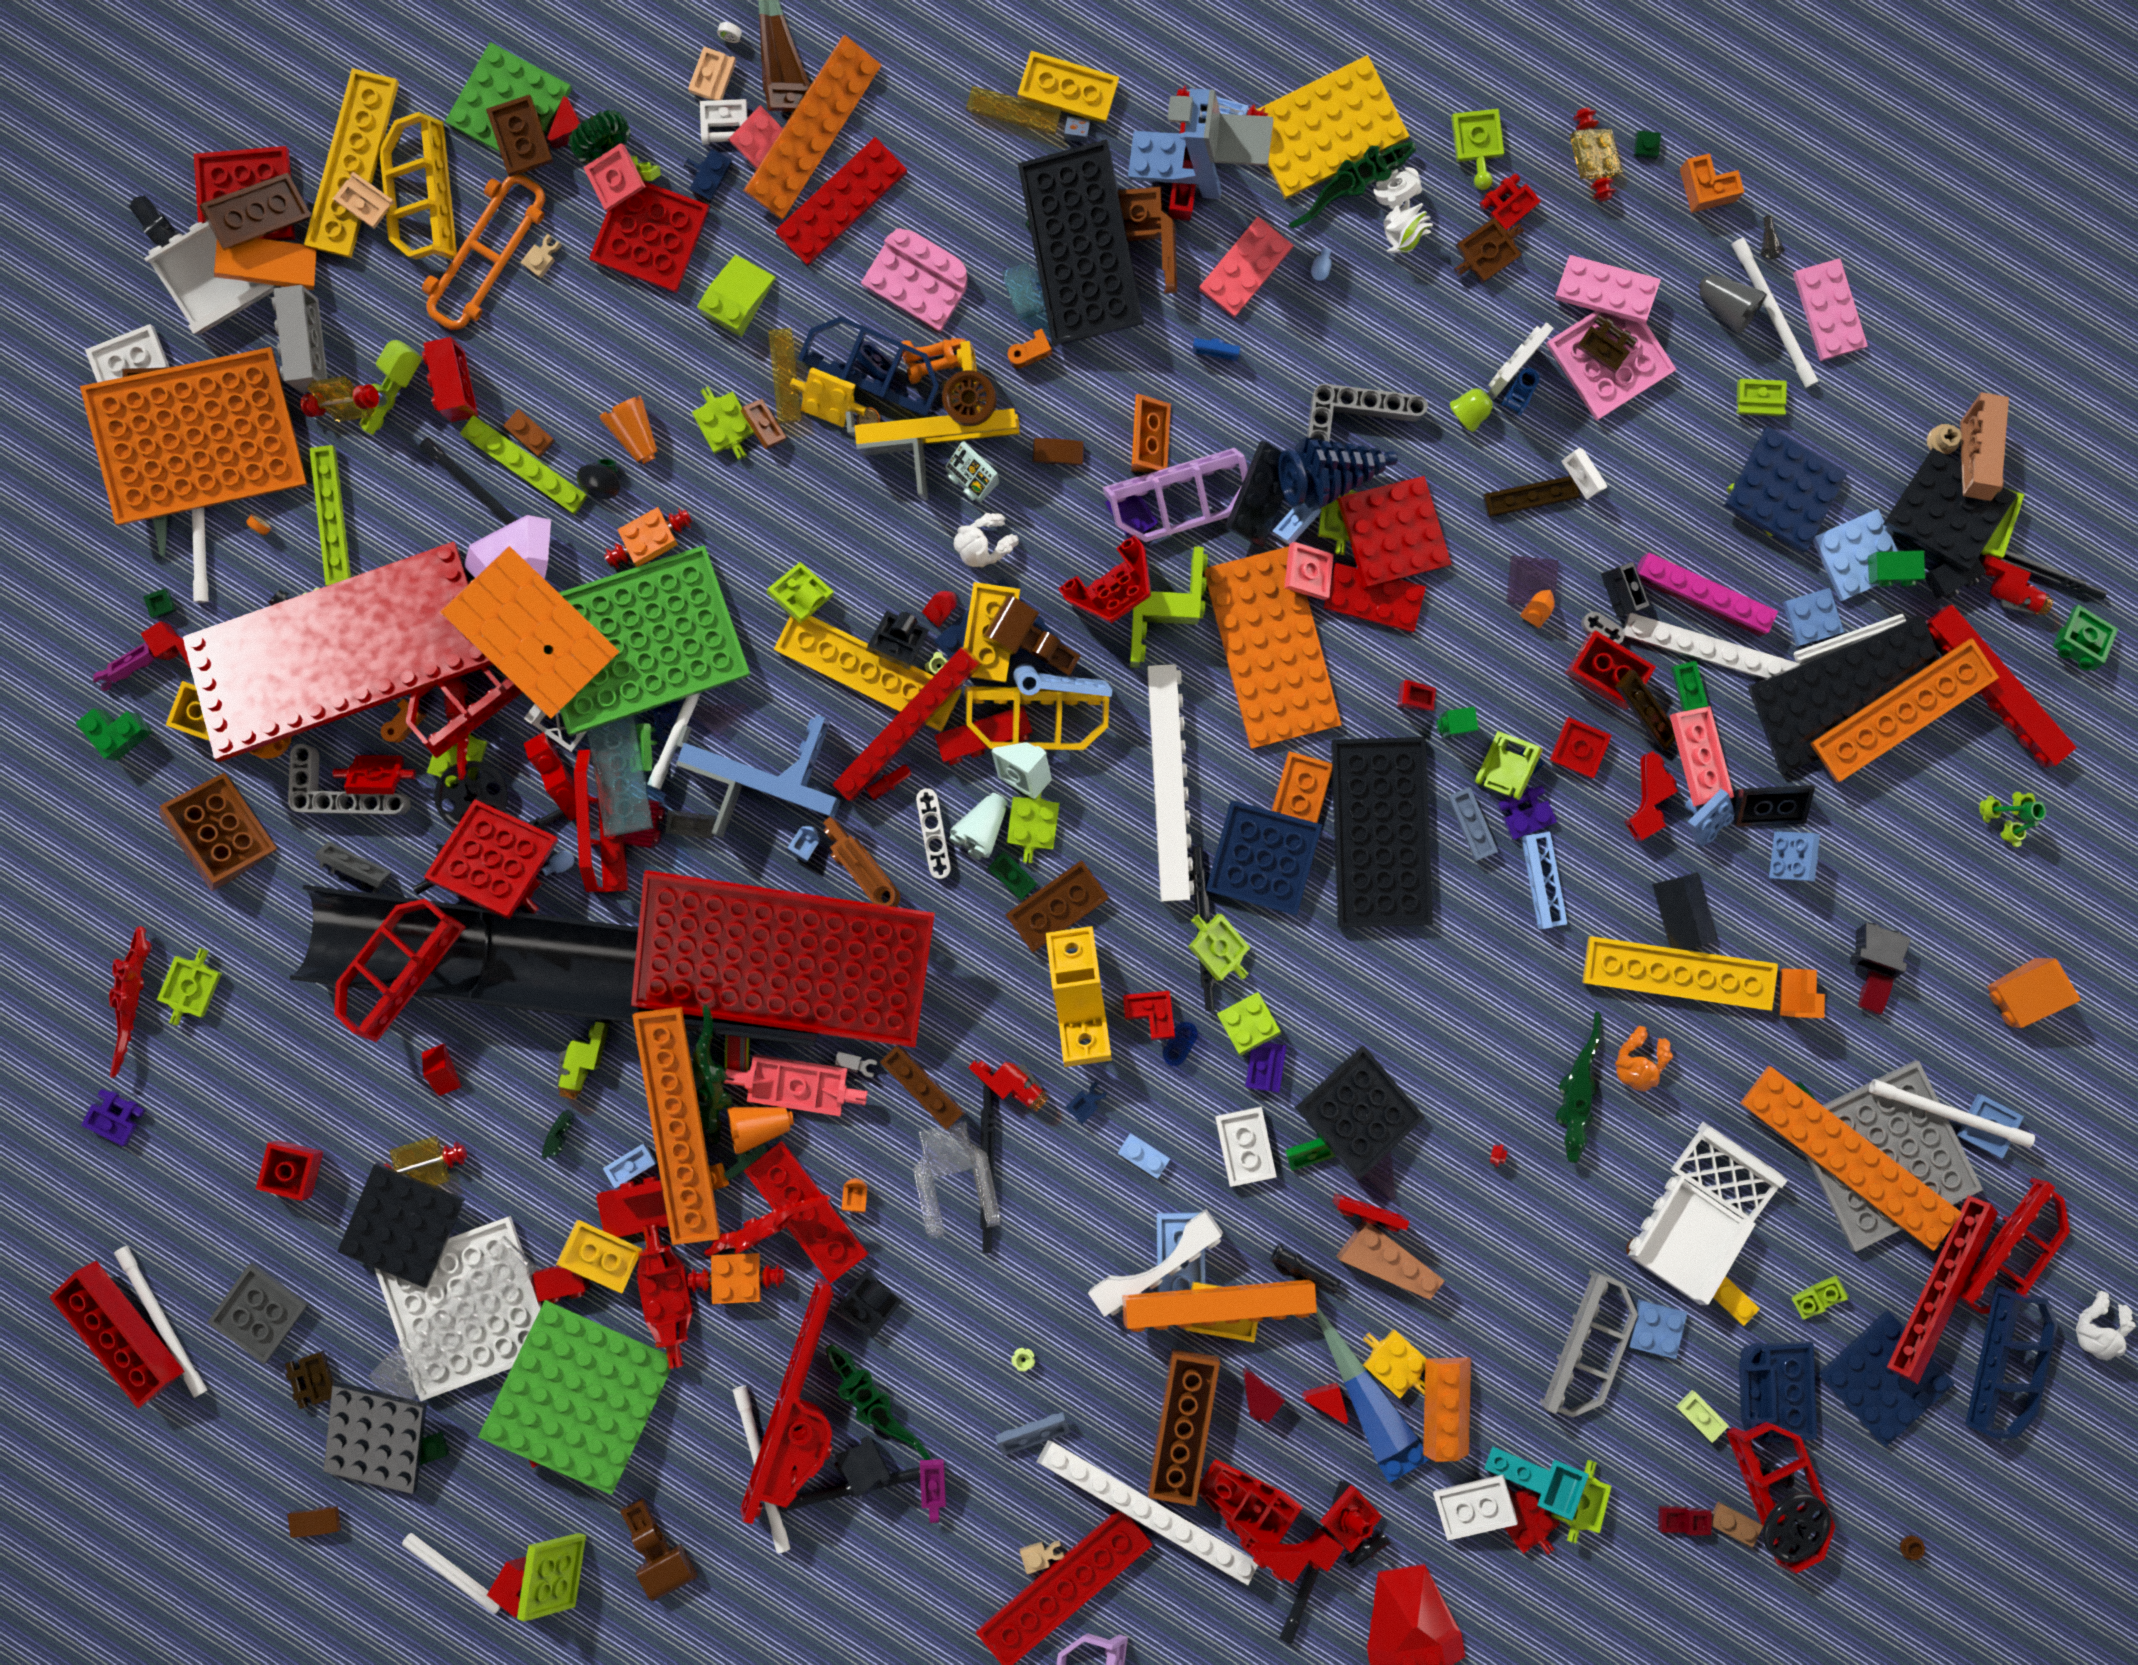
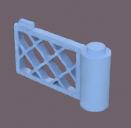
M1027 663L1018 665L1013 673L1019 690L1025 695H1034L1041 688L1112 696V688L1104 680L1037 673L1035 668Z

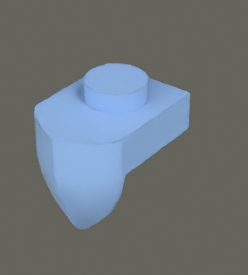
M811 826L801 827L786 851L806 863L820 841V835L816 828Z

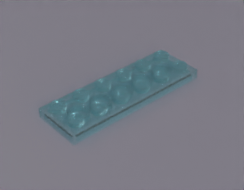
M632 715L588 730L604 836L611 837L653 828L635 716Z

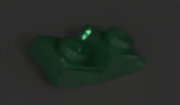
M569 1109L563 1111L551 1127L543 1146L542 1157L544 1159L551 1156L555 1158L564 1149L562 1144L567 1139L560 1132L566 1133L573 1125L571 1120L576 1116Z

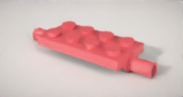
M754 1054L751 1069L748 1072L730 1070L728 1068L725 1072L727 1078L724 1084L745 1086V1089L748 1090L747 1102L841 1116L842 1107L845 1102L865 1106L866 1096L868 1095L866 1090L847 1088L846 1078L848 1069Z

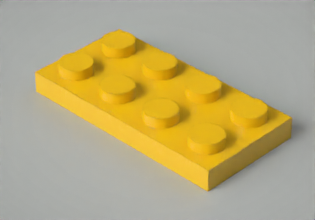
M1031 51L1017 96L1020 99L1106 124L1119 83V77Z
M973 583L964 648H967L982 665L970 678L1006 683L1011 654L982 636L1005 597L1009 595L1019 599L1020 589Z

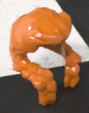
M1638 1026L1634 1033L1629 1036L1627 1042L1621 1046L1615 1066L1617 1077L1622 1083L1630 1085L1637 1091L1645 1092L1651 1087H1657L1660 1082V1073L1666 1068V1064L1672 1060L1673 1055L1670 1053V1042L1666 1038H1659L1657 1043L1658 1063L1656 1065L1645 1057L1628 1056L1635 1048L1641 1047L1648 1036L1646 1027Z

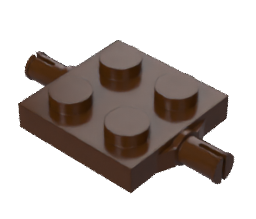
M1493 218L1458 242L1455 247L1463 256L1464 262L1454 268V272L1457 273L1456 275L1460 277L1470 269L1483 284L1519 259L1522 254L1515 246L1514 238L1524 232L1523 227L1520 228L1521 225L1517 224L1507 231L1499 224L1496 218Z

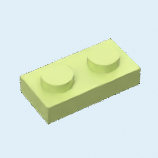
M1693 1390L1676 1406L1712 1443L1729 1427Z

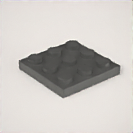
M250 1263L207 1323L261 1363L266 1364L309 1306V1303L257 1265Z

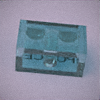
M1027 262L1002 271L1003 281L1018 322L1044 313V299L1042 290L1039 291L1036 285L1039 279L1035 268L1031 269Z

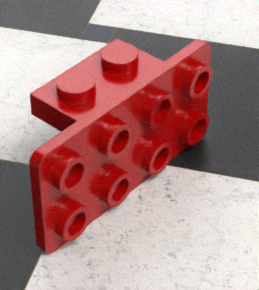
M657 1176L644 1178L643 1183L635 1185L634 1181L619 1184L620 1188L600 1192L596 1196L603 1231L615 1237L643 1232V1226L657 1223V1229L669 1226L661 1179H657Z

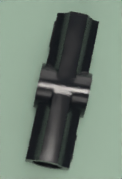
M145 195L136 197L131 201L129 208L143 225L142 229L146 235L162 248L170 243L169 239L176 235L174 233L176 230L171 223L157 211L156 207Z

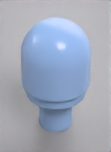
M1323 248L1321 255L1316 256V259L1313 261L1311 275L1315 280L1322 281L1329 275L1332 261L1329 259L1331 250L1328 248Z
M568 851L557 853L549 859L550 864L542 868L544 874L548 876L555 871L557 874L566 871L573 866L574 856Z

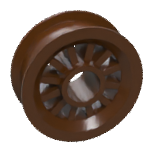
M965 370L954 374L946 382L942 393L945 410L955 422L964 426H977L984 423L991 417L996 407L997 400L994 387L986 376L977 371ZM964 382H968V387H965ZM961 385L962 390H959L957 387ZM968 393H974L976 396L971 404H966L963 401L964 396ZM980 401H985L986 404L983 405L980 403ZM977 406L982 408L980 412H978ZM967 409V415H963L964 411ZM972 409H973L974 412H975L974 415H971V410H972Z

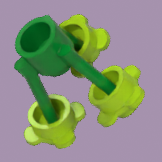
M2013 793V806H2001L1999 800H1995L1993 796H1988L1987 800L1980 802L1979 807L1980 814L1983 816L1985 823H1989L1993 818H1999L2003 811H2011L2014 815L2019 814L2022 820L2028 822L2025 825L2018 822L2013 823L2010 820L2004 822L2005 828L2001 832V837L2003 840L2012 843L2014 847L2021 846V840L2026 837V830L2038 826V821L2043 820L2046 816L2045 806L2041 801L2036 802L2032 793Z

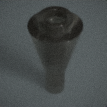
M1768 215L1763 218L1765 231L1763 234L1761 256L1772 260L1780 257V254L1785 249L1776 229H1774L1773 216Z

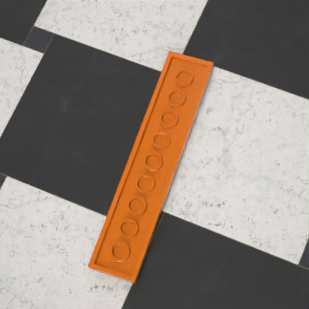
M682 1007L634 1013L632 1016L672 1245L719 1239L720 1229Z
M1767 1066L1740 1102L1747 1110L1930 1250L1935 1251L1962 1212L1773 1067Z

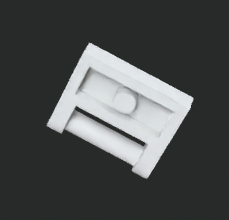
M746 99L700 101L702 145H710V142H729L727 139L734 132L709 133V127L741 126L748 118V103Z

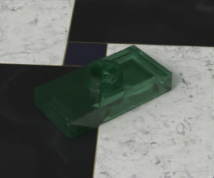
M763 1143L751 1153L748 1151L742 1153L736 1158L738 1163L726 1171L724 1175L728 1180L734 1179L766 1154L770 1148L766 1143Z

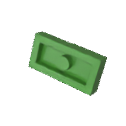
M650 724L630 725V772L652 771L653 757L651 745H656L657 741L651 740V732H657V729L651 727Z

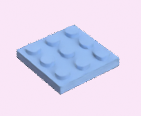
M1879 509L1823 532L1813 539V543L1840 602L1878 585L1869 584V555L1875 552L1897 551L1887 527L1883 525L1884 520Z

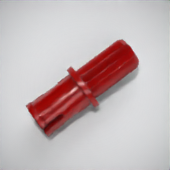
M904 764L889 775L884 774L883 778L866 789L875 801L891 789L895 790L894 786L911 776V771Z

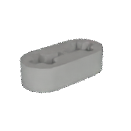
M1590 612L1582 618L1581 626L1586 633L1589 634L1596 630L1609 638L1610 635L1604 630L1608 632L1614 630L1616 631L1615 636L1618 639L1613 641L1618 644L1623 641V629L1598 612ZM1596 618V624L1602 628L1600 629L1597 626L1590 628L1588 619Z

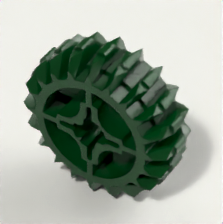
M606 110L603 113L598 112L594 116L591 115L590 118L584 119L583 123L578 124L577 128L569 136L568 143L573 154L580 162L591 163L617 145H625L630 138L631 130L625 117L620 112Z

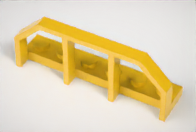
M417 112L395 120L379 149L383 191L385 195L394 201V204L388 208L386 213L388 240L405 255L416 260L432 254L453 259L457 254L444 122ZM421 122L424 157L393 168L391 153L403 130L406 127ZM425 168L428 198L397 209L394 178ZM429 209L433 244L412 250L400 240L398 219Z
M965 686L966 724L990 749L1026 743L1019 742L1020 704H1031V701H1040L1041 704L1051 705L1056 701L1055 743H1028L1035 747L1039 746L1042 749L1084 750L1108 728L1110 696L1041 688L1034 695H1025L1018 687ZM984 700H994L996 704H1007L1008 700H1014L1012 742H991L972 723V703L981 704L984 703ZM1062 701L1067 705H1077L1078 701H1087L1088 705H1101L1102 701V723L1081 743H1061Z

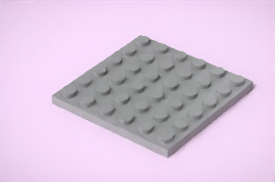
M1917 1060L1876 1079L1893 1085L1898 1089L1940 1103L1920 1062ZM1871 1082L1822 1105L1951 1205L1967 1198L1968 1195L1972 1196L1983 1190L1948 1118L1894 1099H1887L1870 1093L1869 1086ZM1805 1154L1852 1251H1859L1902 1230L1899 1225Z

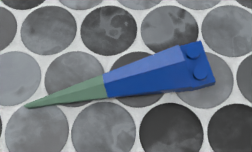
M1316 1305L1317 1313L1315 1314L1375 1460L1388 1483H1391L1427 1462L1430 1458L1423 1455V1446L1418 1437Z

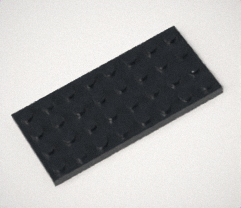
M1105 139L1017 163L1052 345L1056 347L1143 325L1142 310L1109 141Z
M1924 615L1910 618L1747 686L1780 773L1784 774L1820 759L1811 746V742L1939 659Z
M1426 737L1331 740L1337 928L1433 925Z

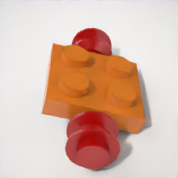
M657 507L617 529L625 545L622 546L615 543V549L612 551L606 548L607 554L604 557L610 567L615 566L619 569V563L622 561L628 564L629 554L636 567H639L677 546L678 543L672 530L674 529L682 534L683 527L687 526L691 529L690 523L693 521L687 510L682 511L678 508L679 513L675 516L669 513V521L666 522L661 510Z
M760 1253L711 1255V1275L706 1268L703 1269L702 1273H697L696 1269L693 1268L692 1273L688 1274V1287L692 1288L694 1293L699 1287H702L703 1291L706 1292L712 1284V1304L760 1302L761 1282H763L767 1289L770 1288L771 1284H776L777 1288H780L781 1283L785 1282V1271L780 1269L779 1264H777L776 1269H770L769 1265H766L763 1272H760Z

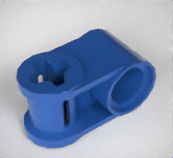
M1532 368L1522 370L1508 389L1500 405L1510 407L1517 411V415L1521 416L1539 383L1538 372ZM1523 376L1531 378V386L1523 384Z

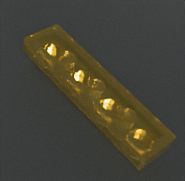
M975 86L971 88L966 106V111L1054 135H1056L1061 117V109Z
M792 328L768 330L778 423L802 421L799 390L790 387L792 378L798 380Z

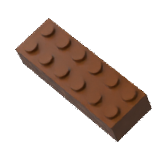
M1171 1348L1147 1488L1148 1498L1196 1506L1220 1366L1218 1356Z

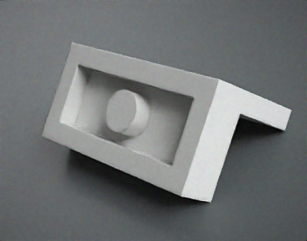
M1578 448L1561 461L1586 500L1607 488V484L1583 449Z

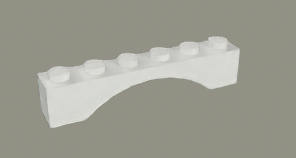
M1205 1209L1186 1223L1178 1246L1158 1266L1136 1275H1110L1092 1287L1088 1294L1104 1317L1108 1314L1114 1316L1123 1309L1122 1295L1142 1294L1141 1291L1147 1287H1150V1289L1155 1288L1163 1282L1161 1279L1168 1273L1170 1276L1174 1275L1182 1269V1263L1187 1260L1191 1263L1202 1255L1200 1251L1205 1247L1211 1249L1221 1242L1219 1238L1223 1232L1208 1210Z

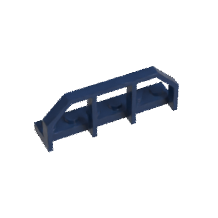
M842 316L809 330L797 360L822 372L855 384L856 387L926 418L932 417L934 410L931 408L940 389V384L930 358L926 353ZM842 323L860 330L846 366L836 361H832L829 364L823 361L824 356L811 351L810 355L808 354L815 335ZM866 334L899 347L884 383L875 379L874 383L865 380L867 375L856 370L850 373ZM905 351L923 358L934 385L927 402L920 398H917L916 402L908 399L909 394L897 388L895 392L889 390Z
M1995 1286L1965 1425L1993 1438L2017 1439L2038 1416L2058 1327L2057 1319L2048 1299L2038 1295H2022L2004 1287ZM2020 1301L2024 1303H2037L2044 1319L2040 1342L2012 1341ZM2010 1348L2014 1350L2038 1351L2031 1384L2003 1383ZM2001 1390L2005 1392H2029L2025 1410L2007 1429H1992Z

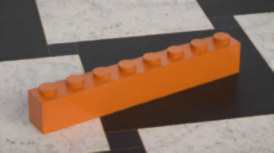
M1311 1280L1122 1295L1124 1325L1132 1332L1145 1331V1327L1165 1330L1169 1328V1325L1188 1328L1192 1327V1323L1212 1326L1216 1324V1321L1235 1324L1239 1323V1319L1259 1322L1263 1320V1317L1282 1320L1286 1319V1315L1306 1318L1310 1316V1313H1317L1315 1284Z

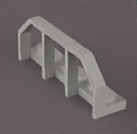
M1591 1269L1589 1271L1591 1278L1578 1312L1572 1316L1574 1322L1562 1354H1558L1556 1357L1559 1361L1545 1398H1541L1539 1402L1550 1412L1556 1414L1558 1411L1570 1417L1578 1416L1604 1404L1638 1316L1625 1284ZM1607 1282L1618 1286L1629 1311V1316L1622 1333L1592 1321L1599 1313L1600 1306L1598 1303L1601 1296H1604L1607 1292ZM1590 1327L1620 1338L1607 1373L1579 1362L1582 1357L1581 1347L1583 1342L1588 1340L1591 1333ZM1574 1366L1604 1378L1597 1398L1572 1409L1562 1407L1565 1401L1564 1392L1566 1386H1570L1574 1377L1572 1372Z

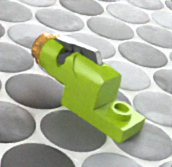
M596 1021L595 1025L591 1026L589 1031L591 1043L582 1040H572L567 1050L559 1053L557 1077L559 1096L577 1099L578 1094H581L584 1081L588 1075L586 1070L599 1069L610 1025L609 1022Z

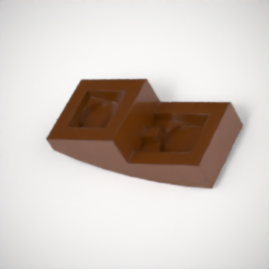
M1034 438L1032 462L1080 466L1083 464L1084 441Z
M338 1506L318 1507L314 1510L293 1511L287 1514L290 1538L321 1535L341 1530Z

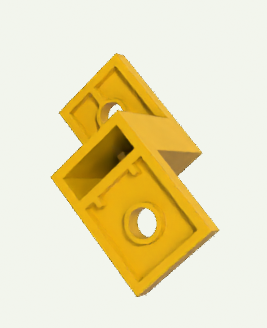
M1093 926L1046 933L1052 990L1059 1022L1064 1067L1112 1061ZM1071 948H1075L1078 950L1073 954H1069L1066 952ZM1083 1039L1091 1040V1042L1087 1045H1082L1079 1043Z

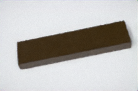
M1571 476L1483 494L1488 518L1580 498L1578 486Z
M1629 669L1616 684L1615 688L1658 748L1666 751L1676 740L1672 723L1636 671Z

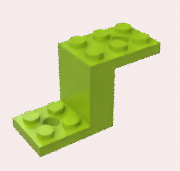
M1194 547L1192 552L1190 594L1151 591V596L1133 608L1130 651L1131 668H1139L1140 662H1144L1146 645H1141V641L1146 639L1147 622L1197 625L1199 619H1203L1205 601H1201V595L1204 596V592H1206V577H1202V572L1206 571L1208 554H1203L1204 547Z

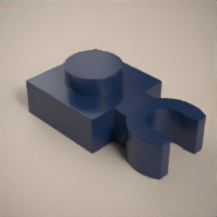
M1097 1081L1091 1084L1087 1095L1081 1090L1065 1107L1081 1124L1099 1108L1094 1102L1105 1098L1107 1095L1106 1090L1100 1095L1094 1093V1088L1098 1085Z

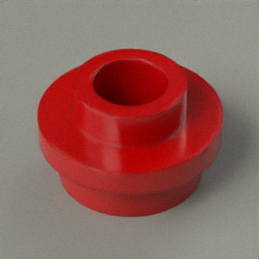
M1500 1144V1146L1494 1145L1492 1149L1490 1163L1495 1164L1497 1168H1499L1500 1163L1505 1164L1508 1151L1503 1150V1144Z

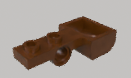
M1006 596L982 637L1011 655L1016 654L1019 647H1021L1062 674L1069 676L1081 655L1063 645L1054 635L1033 626L1039 615L1038 611L1013 596Z
M643 1497L621 1508L620 1513L632 1533V1543L637 1552L642 1553L647 1561L638 1567L636 1576L650 1601L654 1602L697 1578L698 1574L682 1544L670 1549Z

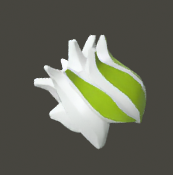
M1408 199L1402 208L1396 206L1386 216L1383 223L1388 241L1393 246L1387 250L1388 253H1408L1416 247L1421 236L1431 233L1427 228L1432 227L1433 223H1424L1430 220V216H1425L1427 214L1426 211L1417 214L1423 206L1422 203L1410 208V200Z

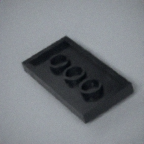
M1260 441L1225 526L1226 529L1257 547H1264L1284 498L1278 470L1279 457L1282 451L1266 441Z

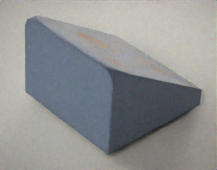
M1067 116L1064 140L1087 143L1090 119Z

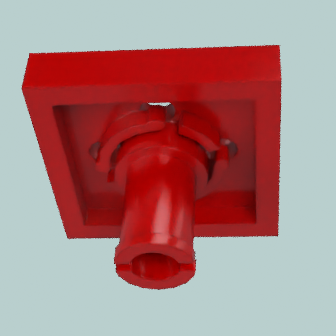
M1350 1485L1320 1522L1346 1550L1352 1553L1364 1538L1371 1536L1373 1527L1382 1516L1354 1486Z

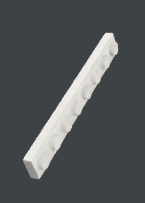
M1633 613L1627 615L1623 629L1624 637L1763 679L1800 665L1790 660Z

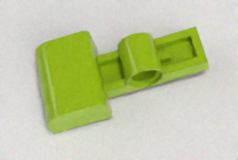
M392 340L388 342L376 361V367L386 375V378L382 385H371L377 389L378 393L383 395L375 408L367 409L359 423V426L371 435H374L375 431L382 427L383 418L386 412L393 408L395 397L401 386L407 387L423 359L413 348L402 341Z

